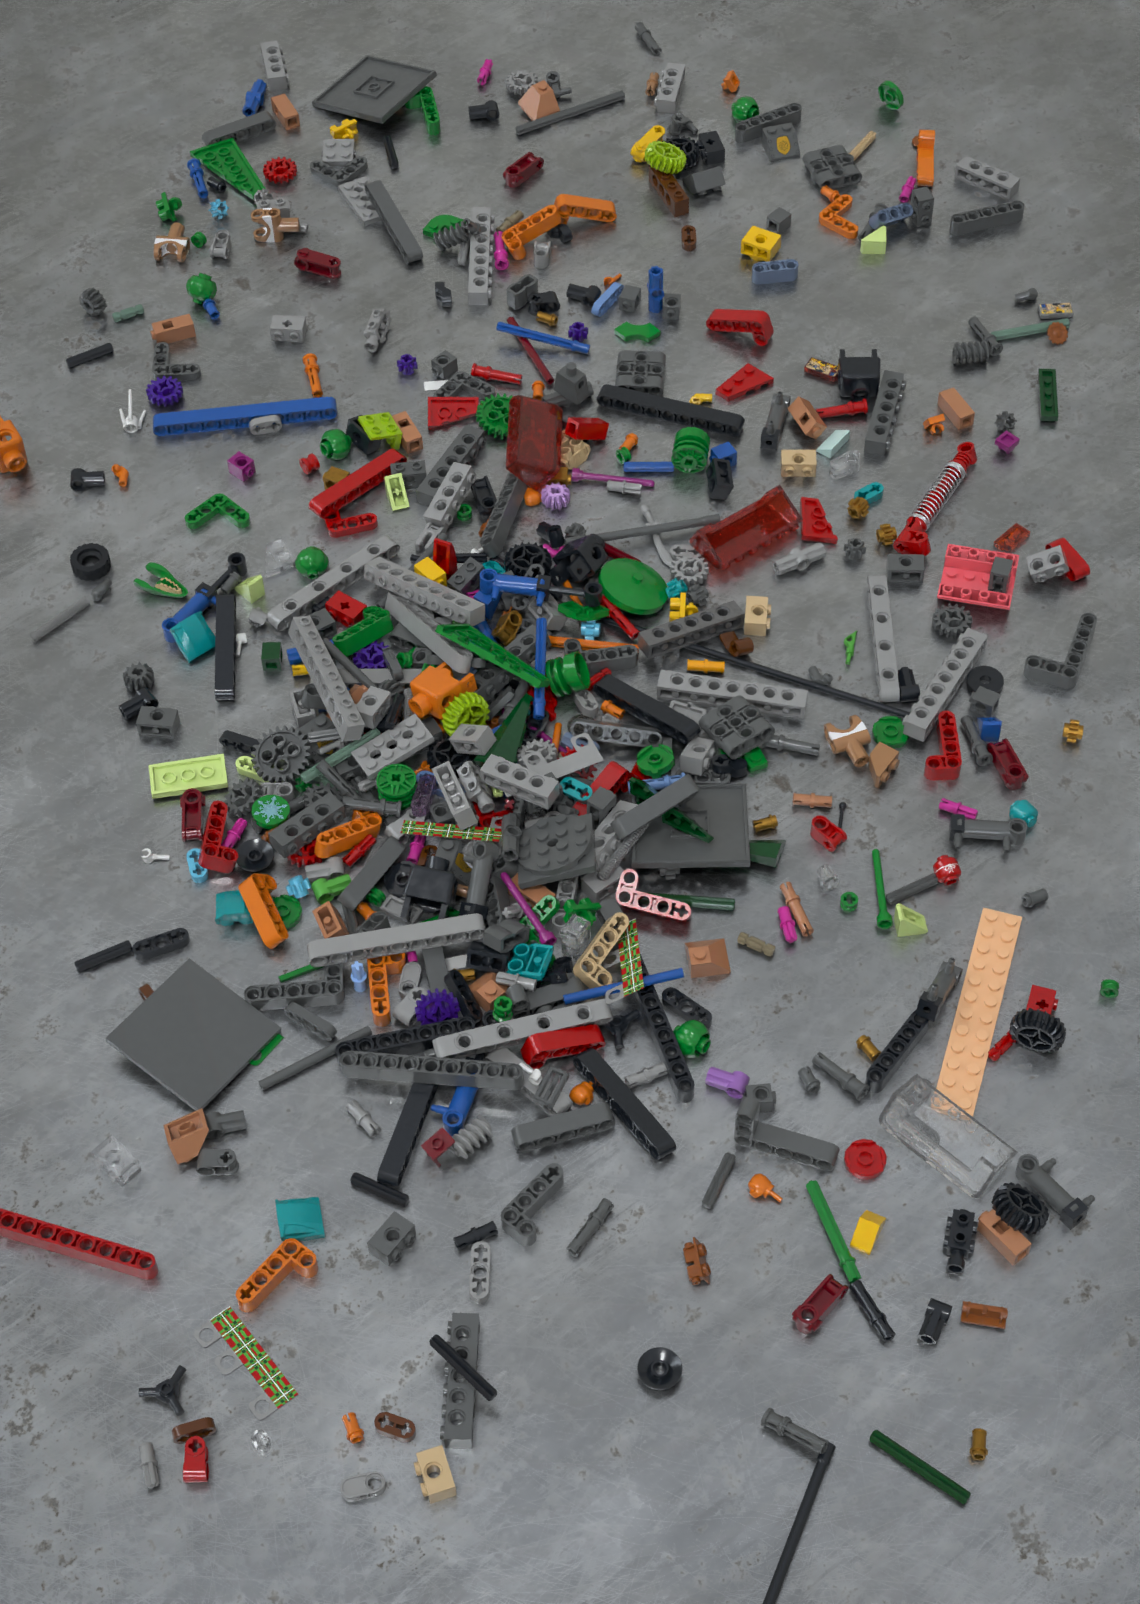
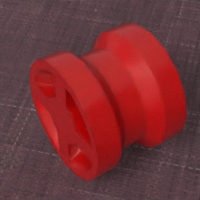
M313 453L309 454L307 458L299 459L300 466L307 475L312 470L320 468L319 461Z

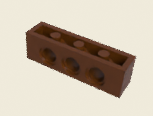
M649 165V182L674 218L688 214L689 197L671 173L666 174Z

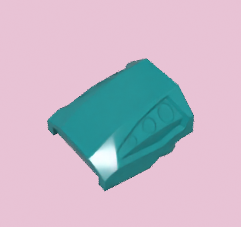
M201 611L194 613L170 629L178 648L188 663L215 647V635L206 623Z
M239 890L216 894V924L230 926L236 921L244 925L253 922Z
M525 943L518 944L514 948L515 955L512 958L513 960L508 963L507 973L513 975L518 973L522 977L537 979V981L542 980L552 958L553 945L537 943L531 945Z
M319 1197L275 1200L281 1241L289 1238L298 1241L325 1238Z

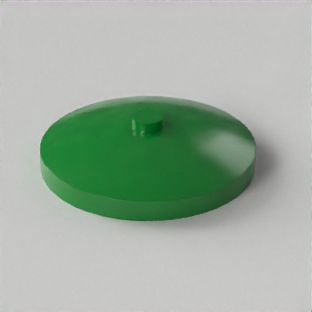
M628 558L610 560L602 567L598 577V583L602 586L604 596L615 606L630 613L639 615L656 613L663 608L668 598L665 591L667 585L661 575L650 566L637 560Z

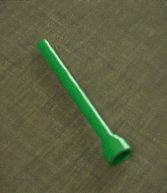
M874 849L872 851L880 912L876 918L877 926L880 929H888L893 926L892 915L887 912L880 851Z

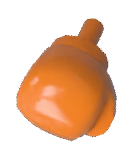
M528 486L524 495L525 505L529 507L539 505L542 502L540 492Z
M583 1081L581 1084L573 1087L569 1094L570 1099L579 1106L590 1105L593 1101L594 1089L591 1086L593 1083L591 1081L589 1083Z
M755 1174L749 1181V1193L753 1198L763 1196L766 1199L770 1195L779 1203L783 1200L782 1197L772 1191L775 1186L765 1175Z

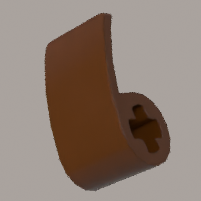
M734 631L719 635L725 648L734 657L750 654L754 650L753 641L749 637L738 639Z

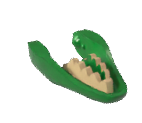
M153 562L148 563L145 568L148 572L160 578L154 588L138 578L133 581L137 588L153 595L184 598L188 594V590L165 567Z

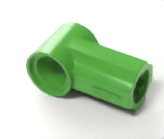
M344 874L330 880L325 878L315 880L311 888L318 903L331 902L334 896L340 895L350 884L351 878L349 874Z

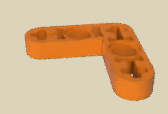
M847 194L839 196L819 213V223L845 238H857L858 226L841 217L852 207L853 198Z

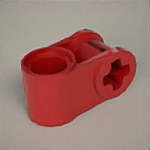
M819 815L812 819L810 835L828 851L834 852L836 846L847 840L846 833L826 817Z
M193 1436L186 1441L183 1463L184 1483L208 1482L209 1452L205 1441L200 1436Z

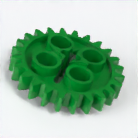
M497 393V397L490 395V399L485 397V400L480 401V405L477 406L476 422H479V427H483L484 431L488 430V435L493 433L494 438L498 435L501 439L504 436L510 439L511 435L516 438L517 434L522 436V433L526 432L527 428H529L531 420L528 406H524V401L518 402L519 398L512 399V395L508 398L505 393L503 397L499 393Z

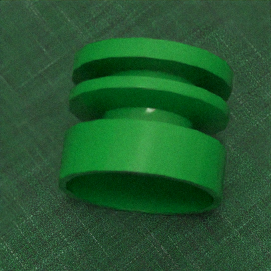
M696 427L682 428L676 433L674 438V448L671 456L672 464L676 469L684 473L700 472L707 465L710 437L705 431Z
M579 651L566 654L563 659L556 657L555 659L547 660L546 676L551 680L550 688L557 697L571 694L573 690L578 692L590 687L588 666Z
M391 764L384 767L378 773L376 782L379 801L382 798L392 802L400 800L401 810L416 804V801H418L416 774L410 767L403 764Z

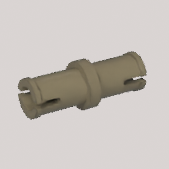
M516 210L510 217H506L504 222L496 228L497 234L499 235L498 231L504 232L516 225L524 218L523 213L520 210Z

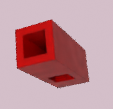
M568 417L564 434L575 440H605L609 423L600 418Z

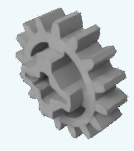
M524 69L521 71L516 70V73L511 72V75H507L505 79L506 89H509L510 93L514 92V95L520 93V96L525 94L532 85L538 83L537 75L534 72L530 73V70L524 72Z
M692 553L689 556L682 554V558L677 556L676 561L672 560V565L670 566L671 578H677L678 581L683 580L687 587H690V584L697 585L698 582L703 584V579L707 580V575H709L708 562H705L704 557L699 559L698 554L695 557L692 556Z
M541 738L540 741L533 739L531 743L529 741L526 742V746L521 745V750H517L516 755L517 762L522 767L527 768L522 759L524 755L539 751L545 761L549 763L557 760L558 752L554 743L551 744L550 740L544 742ZM532 755L528 758V762L531 765H536L540 762V758Z

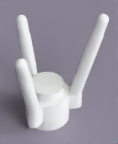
M129 389L127 418L125 419L121 408L119 412L123 423V430L128 433H135L138 429L142 428V422L147 411L143 410L138 422L137 417L132 415V390Z

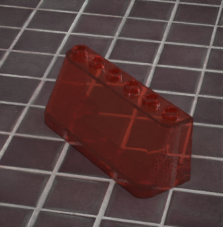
M517 395L513 396L509 402L506 469L537 491L554 478L560 470L563 410L557 404Z
M778 485L767 491L756 502L714 525L710 523L697 530L690 538L689 543L714 568L724 571L734 561L739 563L745 558V555L749 554L751 556L756 553L759 547L763 546L765 548L769 546L773 539L779 540L783 538L787 531L794 532L799 528L798 524L803 519L781 485Z

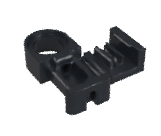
M563 956L554 960L552 965L553 971H546L542 980L537 981L536 988H539L544 981L548 982L549 980L551 984L568 982L567 973H572L573 970L571 957Z

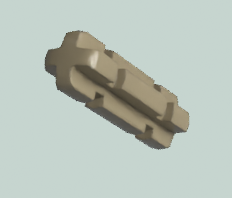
M741 932L738 936V943L742 945L747 944V947L761 953L763 951L767 956L771 957L775 952L774 945L765 944V941L754 936L749 937V934Z

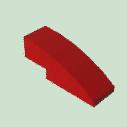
M435 538L433 561L446 572L447 581L457 571L455 549L452 543Z

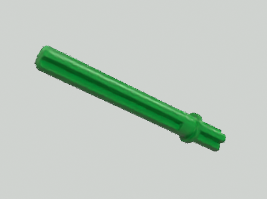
M816 1180L809 1181L806 1184L807 1191L838 1256L840 1268H843L850 1284L862 1279L855 1264L856 1259L851 1256Z

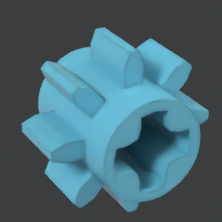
M216 199L215 202L210 203L211 209L209 211L213 214L212 217L218 216V219H222L223 216L228 215L227 209L229 207L225 204L226 201L220 202V199Z
M596 620L582 622L581 635L585 636V639L595 640V637L600 636L601 624L596 623Z
M298 875L288 880L290 885H287L286 889L289 896L294 894V897L298 899L309 894L308 889L311 888L308 878L303 879L302 875Z

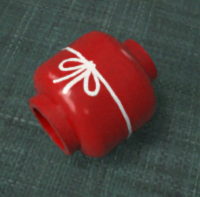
M942 855L937 858V862L933 865L938 882L944 883V885H952L959 881L961 869L956 858Z

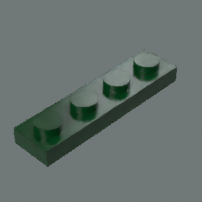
M1039 368L1040 421H1058L1056 369Z

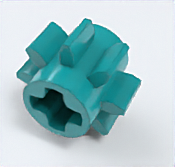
M677 578L668 582V587L665 589L669 598H680L681 593L688 591L686 583L683 580L678 581Z

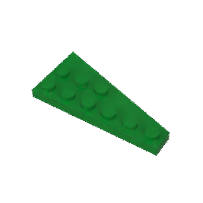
M233 138L190 151L191 157L200 160L202 165L252 200H254L257 190L266 189Z
M470 624L438 625L435 632L476 653L481 659L489 660L524 679L535 688L548 687L551 682L549 678Z

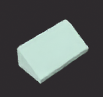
M835 430L816 449V452L831 459L850 439V430Z

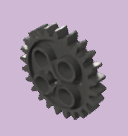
M286 725L283 726L282 730L276 726L275 732L269 729L268 735L262 733L264 739L257 738L260 744L253 745L256 751L251 752L252 756L255 757L251 759L252 763L255 764L253 768L257 771L258 776H262L265 782L268 780L270 783L275 781L276 783L288 782L289 779L295 782V776L301 778L300 772L306 771L305 766H311L308 759H313L310 754L313 751L310 747L311 743L306 735L302 734L299 729L295 731L292 726L288 730ZM284 741L281 745L277 746L279 742ZM295 750H298V752H297L296 754L291 755L292 752H294ZM269 756H272L270 760L266 761ZM287 765L285 769L280 770L282 766Z

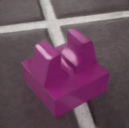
M1006 430L995 439V445L1000 450H1005L1006 454H1010L1019 444L1020 439Z

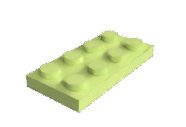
M224 754L148 765L152 799L182 795L191 788L197 789L200 792L228 788Z

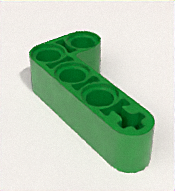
M425 86L405 103V107L407 109L421 108L427 133L438 135L441 132L438 109L432 88Z
M377 606L366 607L363 609L364 620L335 635L332 638L333 644L347 657L390 633L394 629L390 611Z

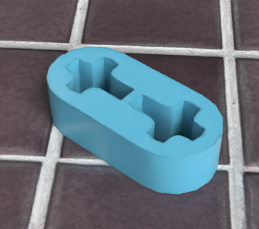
M193 848L186 854L190 875L194 882L202 883L208 879V870L201 867L198 862H194L195 856L199 858L200 849ZM197 869L201 870V875H197Z

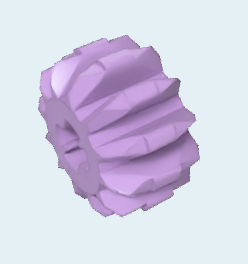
M552 482L551 485H545L541 492L542 504L545 505L546 509L551 508L552 511L554 509L560 511L561 507L566 508L570 502L569 488L565 484L560 485L559 482L557 484Z

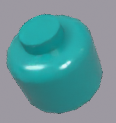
M1017 800L1010 806L1009 817L1011 820L1014 818L1022 819L1027 823L1028 827L1036 824L1038 810L1027 800Z

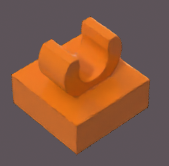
M734 70L727 73L721 86L723 90L729 88L731 93L737 90L740 81Z
M944 414L930 417L923 422L925 429L930 428L931 435L936 433L935 427L939 429L940 433L944 431L942 424L945 421Z

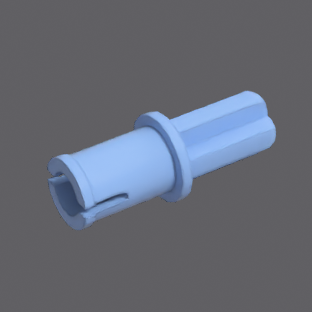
M355 961V964L351 965V980L354 982L355 991L363 992L367 988V974L364 971L363 963Z

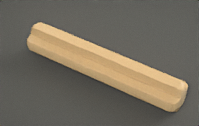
M869 131L851 150L849 154L854 156V161L876 138L875 132Z

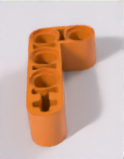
M919 129L917 187H933L935 130Z
M560 194L554 202L561 217L560 224H567L569 216L603 222H613L617 218L615 205L612 201Z
M548 205L502 233V239L515 260H521L526 256V250L523 245L560 224L561 217L556 206Z
M353 809L352 821L317 835L315 855L319 858H329L353 848L354 845L357 846L368 834H371L376 839L380 834L382 818L377 812Z
M254 873L239 884L238 888L263 943L269 949H274L289 937L288 931L270 895L277 888V883L268 874Z
M405 953L367 959L371 1009L376 1026L385 1027L391 1022L387 975L402 973V969L406 964Z
M289 1238L283 1241L237 1289L236 1298L240 1310L247 1313L254 1311L292 1270H295L305 1278L314 1277L318 1272L316 1255L296 1239ZM291 1250H295V1251H296V1252H294V1253H292V1254H288V1252L291 1251ZM305 1263H312L309 1266H303ZM275 1266H281L279 1269H273ZM266 1281L265 1284L258 1285L259 1282Z

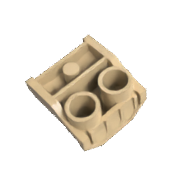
M563 430L557 437L540 448L545 455L573 470V468L579 467L587 460L590 446L583 442V440H575L564 434L565 430Z

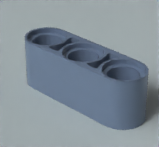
M902 203L880 210L870 217L869 225L877 230L883 225L887 227L900 223L913 214V207L909 203Z
M794 259L755 263L752 266V282L761 285L795 281L798 278L799 263Z

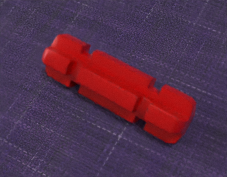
M605 667L601 670V673L598 672L590 677V687L585 690L590 691V688L593 689V685L606 674L612 675L611 670Z
M1010 1030L1006 1033L1007 1035H1004L994 1045L995 1047L988 1051V1058L992 1061H997L1000 1055H1003L1013 1045L1012 1043L1016 1042V1040L1011 1038Z

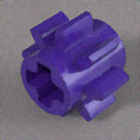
M575 322L572 326H569L568 338L572 337V341L583 342L584 339H587L588 327H584V323Z
M410 354L402 355L400 360H397L399 372H402L404 375L414 373V369H418L416 357H412Z

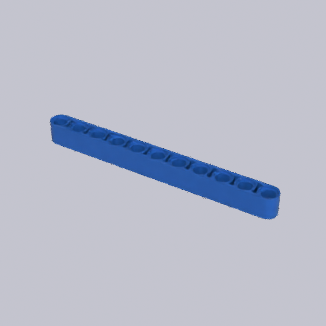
M319 397L159 413L153 416V433L157 436H170L250 428L249 422L252 419L269 415H278L282 424L330 420L337 416V403L333 397Z

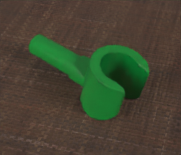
M301 778L295 779L297 784L295 788L298 792L302 793L308 787L312 788V784L304 783Z

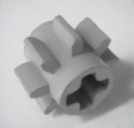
M268 189L257 190L254 195V204H256V201L273 199V194L269 193Z

